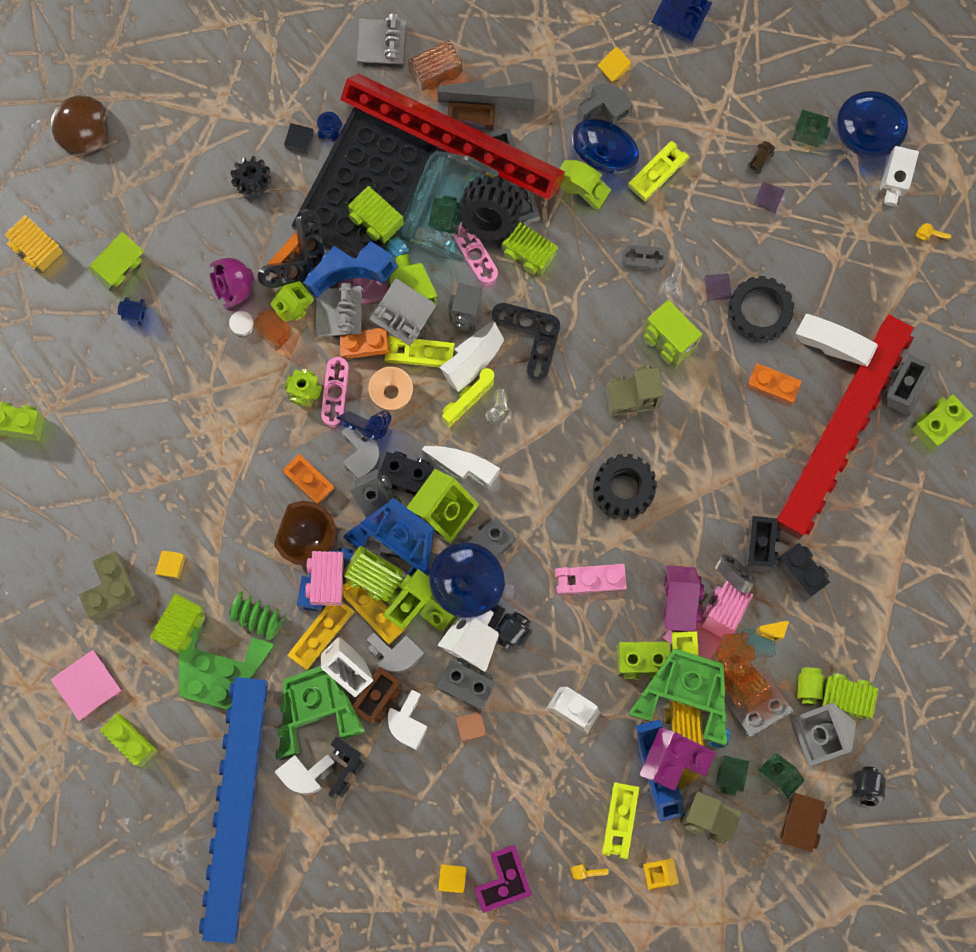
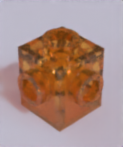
M748 633L722 635L721 647L718 648V661L723 663L724 671L730 670L731 673L738 674L746 672V669H750L751 661H755V647L749 644Z

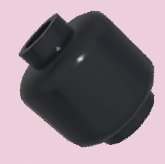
M516 611L513 614H505L495 630L498 632V638H500L498 643L508 650H511L512 647L522 648L532 634L531 621Z
M866 766L854 773L851 794L858 804L874 807L884 800L886 777L878 772L877 768Z

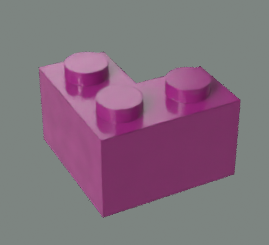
M666 565L663 615L665 629L695 631L696 623L701 622V608H698V600L703 599L704 584H701L702 577L698 576L696 567Z
M660 728L640 772V776L675 791L684 769L706 776L716 752L674 731Z
M512 845L490 853L498 879L474 888L482 913L532 896L516 846Z

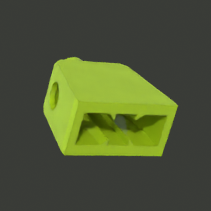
M408 254L397 256L395 260L398 267L389 277L390 286L397 278L437 305L436 291L423 264L417 263L412 265Z

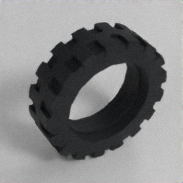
M759 276L756 279L754 277L748 278L746 282H741L732 294L728 305V317L731 319L732 327L735 326L737 329L736 332L740 336H746L745 339L751 341L753 339L756 342L772 341L775 337L783 334L793 318L794 302L791 300L792 295L790 291H786L784 284L777 283V280L774 278L767 279L766 276ZM752 292L770 294L780 306L781 313L779 319L775 324L766 327L751 324L745 319L741 310L743 299Z

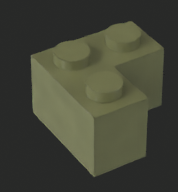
M639 367L637 371H634L632 378L625 379L624 376L615 377L606 386L611 416L659 409L664 397L658 367Z
M116 551L92 561L102 584L79 594L88 618L95 622L141 601L123 559Z
M696 791L690 794L684 811L685 816H682L680 823L686 825L685 830L697 835L703 834V832L710 835V840L724 845L725 841L731 842L733 840L742 811L721 804V800Z

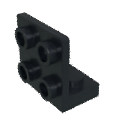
M337 736L330 744L335 749L333 754L346 763L349 760L351 761L328 793L335 800L338 796L344 797L351 786L348 781L352 775L358 776L365 766L363 754Z

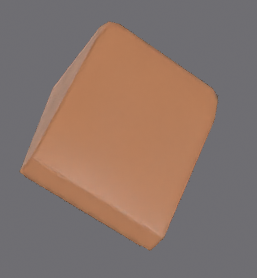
M480 711L456 717L462 743L486 737Z

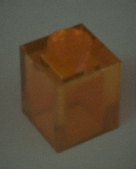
M270 308L266 313H260L254 321L255 333L276 351L293 335L291 327Z

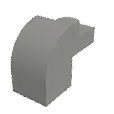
M348 425L341 433L343 439L355 452L343 464L351 476L357 479L378 469L380 453L378 444L373 436L365 443V436L357 428L353 430Z
M375 633L367 639L370 645L367 649L377 659L380 656L383 657L378 663V667L383 668L390 674L397 675L410 671L425 656L424 652L407 636L392 650Z

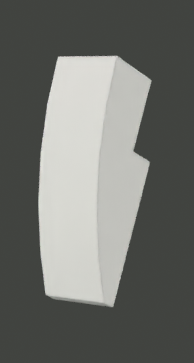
M809 314L805 315L795 333L802 344L822 349L826 355L863 366H868L878 347L873 341L847 328Z
M494 321L488 323L454 350L457 355L440 367L448 383L458 392L480 374L502 345L504 338Z
M424 446L422 449V455L461 483L469 476L489 489L500 472L499 467L465 451L441 446Z

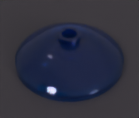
M865 91L851 96L844 102L837 116L836 128L842 143L850 151L867 158H880L890 155L895 146L900 147L908 131V120L904 109L894 98L881 92ZM865 130H871L872 134L866 133Z
M588 119L580 122L572 133V145L577 155L584 163L599 172L624 174L631 171L639 160V150L635 141L626 131L613 123L599 119Z
M463 542L445 548L435 558L429 573V585L434 599L446 612L461 618H473L486 614L497 605L504 591L505 578L502 566L492 552L478 544ZM460 580H464L467 583L466 588L460 586Z

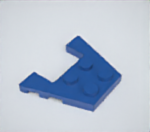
M395 498L384 504L343 536L344 539L358 549L359 546L365 547L372 535L411 565L407 572L408 575L412 576L419 569L428 576L434 528Z

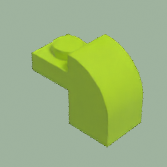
M564 160L559 169L566 173L560 187L567 194H579L593 209H599L611 191L600 179L602 174L583 162Z

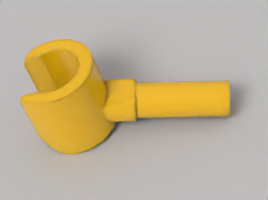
M928 223L919 227L916 233V237L923 241H927L930 235L946 240L951 239V234L937 231Z
M584 863L570 868L575 880L608 875V869L586 871Z

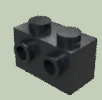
M393 451V453L386 452L380 471L382 475H387L392 486L391 489L415 496L434 471V467L430 466L431 463L427 460L417 458L415 461L407 458V455L402 452Z
M752 516L749 522L745 568L748 571L770 573L773 566L777 567L778 552L775 551V543L779 542L781 528L777 527L778 518Z
M798 543L778 558L777 566L806 602L826 587L830 581L827 579L829 575L822 566H817L813 561L811 551L806 546L802 547Z

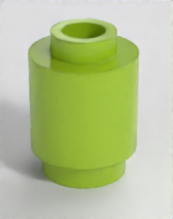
M801 668V674H798L797 699H801L802 704L817 705L818 701L823 700L824 676L822 675V669Z

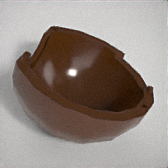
M76 95L63 100L55 108L51 117V131L54 140L62 148L70 152L86 153L99 148L107 141L103 104L90 96Z
M299 501L291 503L284 512L274 546L282 558L293 564L307 566V559L312 558V551L331 552L337 536L334 519L326 508L316 502Z

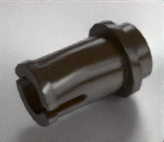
M767 141L758 144L757 152L748 163V167L755 172L760 173L769 157H773L775 154V147Z

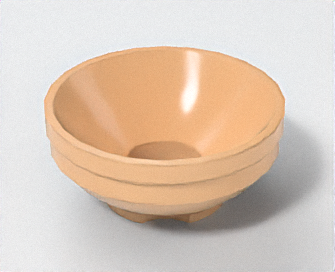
M385 367L373 374L369 382L368 391L371 400L377 407L386 411H396L406 406L413 394V384L410 376L404 370L397 367ZM389 386L396 387L399 391L398 396L394 399H389L384 395L385 389Z

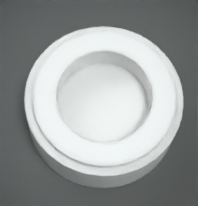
M238 311L231 316L229 325L235 335L243 337L253 331L254 320L248 312Z

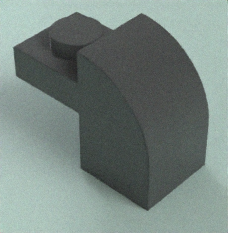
M600 84L592 88L591 99L587 98L580 103L577 118L584 124L602 112L611 126H614L631 115L633 103L620 88L610 84Z

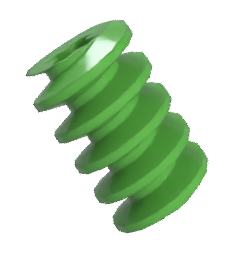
M240 591L230 608V621L235 623L239 620L241 627H245L248 624V630L251 632L257 628L259 636L266 633V639L272 640L279 632L286 614L279 618V609H276L272 614L269 613V604L261 609V600L252 605V596H249L244 601L242 600L243 592Z

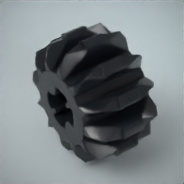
M254 156L251 157L250 161L243 157V163L235 162L236 170H231L232 185L237 187L239 194L246 192V196L250 197L252 192H255L259 197V190L267 191V183H271V176H269L270 168L265 166V162L262 159L256 162V157Z

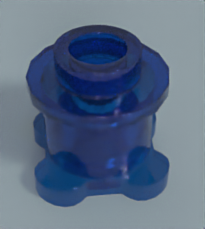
M333 112L322 113L317 119L319 129L317 136L321 140L331 139L333 142H336L339 131L343 126L339 116Z
M126 297L124 301H120L118 315L121 316V320L138 321V326L143 325L147 311L145 299L141 298L140 302Z

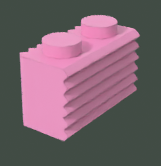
M312 551V558L307 559V573H311V583H306V598H310L311 605L342 606L343 552Z
M728 581L725 582L723 587L717 586L711 597L714 600L713 605L708 604L701 616L705 618L702 627L729 641L740 623L753 594L737 590Z

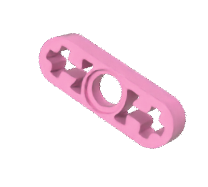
M462 223L457 224L452 231L453 242L478 283L486 287L492 286L498 277V270L479 238H476L477 235L468 233L467 240L470 244L466 246L464 238L459 237V231L467 233L468 229H464ZM477 249L482 253V256L478 260H472L468 256L469 251ZM483 263L484 268L487 272L492 271L490 279H488L486 276L482 277L483 269L480 265H482Z
M341 357L330 359L326 366L321 417L323 423L330 428L340 426L344 420L349 367L347 361ZM337 364H341V368L344 369L339 372V381L335 380V372L332 369L336 368ZM334 386L340 387L342 389L341 396L331 398L328 395L330 388ZM331 404L336 405L335 412L339 416L335 417L334 421H330L329 417L326 416V414H331Z

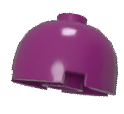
M222 258L212 261L210 267L214 266V272L210 273V280L218 300L223 297L226 303L222 305L227 308L242 303L252 290V282L254 281L252 270L247 268L243 262L234 258Z

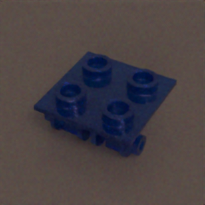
M662 0L651 23L694 41L712 2L708 0Z
M350 411L336 418L342 421L344 427L351 430H356V428L365 432L364 435L376 441L378 438L383 439L393 432L388 429L392 420V416L388 411H381L371 416L369 420Z

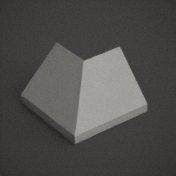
M834 703L791 718L809 767L852 752L856 722Z

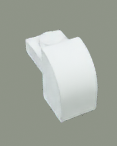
M411 690L409 695L406 693L403 695L398 707L402 708L400 712L390 708L388 725L392 735L399 743L416 751L428 728L426 725L411 718L421 698L420 693Z
M294 755L277 769L275 773L289 789L299 794L308 795L323 789L316 780L319 778L324 780L335 771L332 767L336 763L327 755L310 770H307L299 758Z

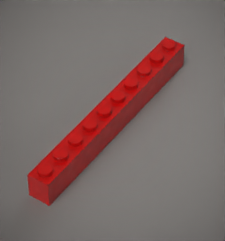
M356 74L346 79L341 101L545 199H550L558 193L566 173L565 171L361 74Z
M890 314L882 322L873 339V342L878 347L868 366L859 365L777 517V527H780L782 531L799 540L804 534L809 535L815 525L812 519L815 513L820 515L826 504V501L823 500L827 492L831 494L838 482L834 479L837 472H843L849 461L845 458L848 451L853 452L860 440L856 436L860 430L864 431L869 424L871 418L867 416L870 410H876L882 399L878 396L881 389L886 390L892 380L889 374L892 369L897 370L902 362L903 357L900 354L903 348L907 350L914 339L911 336L914 327Z

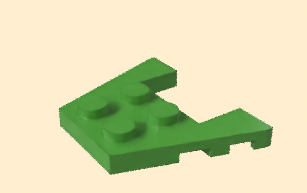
M201 625L199 629L194 628L190 635L192 642L186 651L181 650L179 654V696L227 710L232 707L233 699L229 698L230 683H235V677L252 678L263 664L262 662L273 650L274 643L252 637L245 661L240 662L195 649L201 632Z
M674 648L630 710L629 716L651 722L658 698L668 699L709 712L702 739L725 746L727 735L724 701V664Z
M321 666L284 679L280 712H283L282 726L278 727L280 745L275 755L277 760H284L301 754L297 735L298 727L336 715L340 738L347 739L365 733V729L343 687L321 669Z

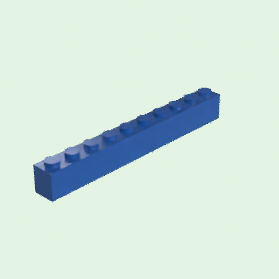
M235 677V683H230L229 698L233 699L232 707L228 708L226 712V723L229 724L228 734H224L222 749L226 750L225 760H221L219 775H223L222 786H218L216 791V801H219V810L214 812L212 826L216 828L215 838H211L209 854H213L212 865L208 864L206 870V880L210 882L209 890L204 891L202 906L206 907L205 918H201L199 925V934H203L202 941L234 944L238 938L269 684L267 680Z

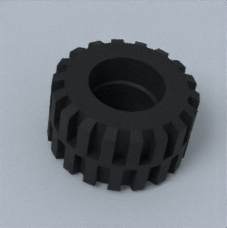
M484 176L483 179L478 177L468 183L458 209V218L462 222V227L468 229V233L471 235H477L476 238H485L486 241H492V239L499 241L502 237L506 239L510 236V233L513 234L523 205L520 192H516L517 188L514 185L510 186L509 181L505 179L504 181L499 180L500 177L496 176L494 178Z
M618 454L616 458L610 457L606 463L600 466L593 483V496L597 499V506L603 508V513L606 515L608 513L612 514L611 518L614 519L622 517V520H627L628 517L634 519L640 513L642 515L646 512L655 497V490L657 488L655 472L650 471L651 466L648 462L646 464L642 463L643 459L639 456L637 459H634L633 454H628L627 457H623V454ZM621 475L633 478L639 487L637 496L631 499H622L616 496L610 487L611 480Z

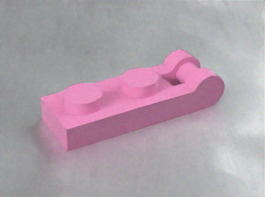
M624 564L555 569V577H558L559 586H556L558 595L626 590ZM568 577H575V585L568 584Z

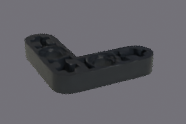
M303 209L296 216L300 259L263 266L258 272V281L261 285L268 288H277L298 281L302 283L311 272L310 268L314 264L318 265L325 254L321 219L317 212ZM308 216L312 217V221H310L308 224L304 223V220L308 219ZM310 230L314 231V233H306V234H305V231H307V232H310ZM314 238L316 246L313 250L308 251L306 242L308 239ZM308 255H310V256H315V255H317V257H312V259H311V258H308ZM295 266L297 274L294 278L289 279L287 270L289 267ZM270 273L280 274L281 276L272 277L270 281L266 280V276H269Z
M507 303L497 304L492 310V320L497 326L535 336L526 375L533 383L539 384L544 382L549 373L560 331L559 319L551 314ZM502 310H505L507 316L504 317V320H501L496 313H501ZM514 312L517 313L515 318V324L511 323V317H513ZM528 315L532 318L533 323L527 327L522 326L519 322L520 317ZM537 318L540 319V324L542 325L552 322L554 328L550 332L546 331V327L542 325L535 329ZM545 343L550 347V352L546 355H541L537 352V346ZM540 360L542 361L541 372H544V374L540 373L536 377L531 369L535 370L537 362Z

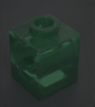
M802 109L792 140L819 148L822 140L827 141L831 127L827 126L829 117ZM808 127H814L817 132L810 131Z
M443 195L442 199L434 198L428 226L438 232L458 235L461 221L458 218L460 203L457 202V198Z
M776 752L758 770L767 784L787 799L805 781L798 769Z
M726 755L721 757L715 783L716 788H721L720 793L736 796V792L741 793L744 791L750 761Z

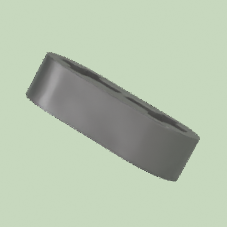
M629 245L625 247L621 255L623 266L632 270L660 271L664 268L667 260V254L662 248ZM630 253H634V256L637 257L634 262H630L628 257ZM653 255H658V259H660L658 264H654L653 259H651Z
M726 554L720 557L716 564V569L734 588L743 593H750L756 583L755 577L736 558Z

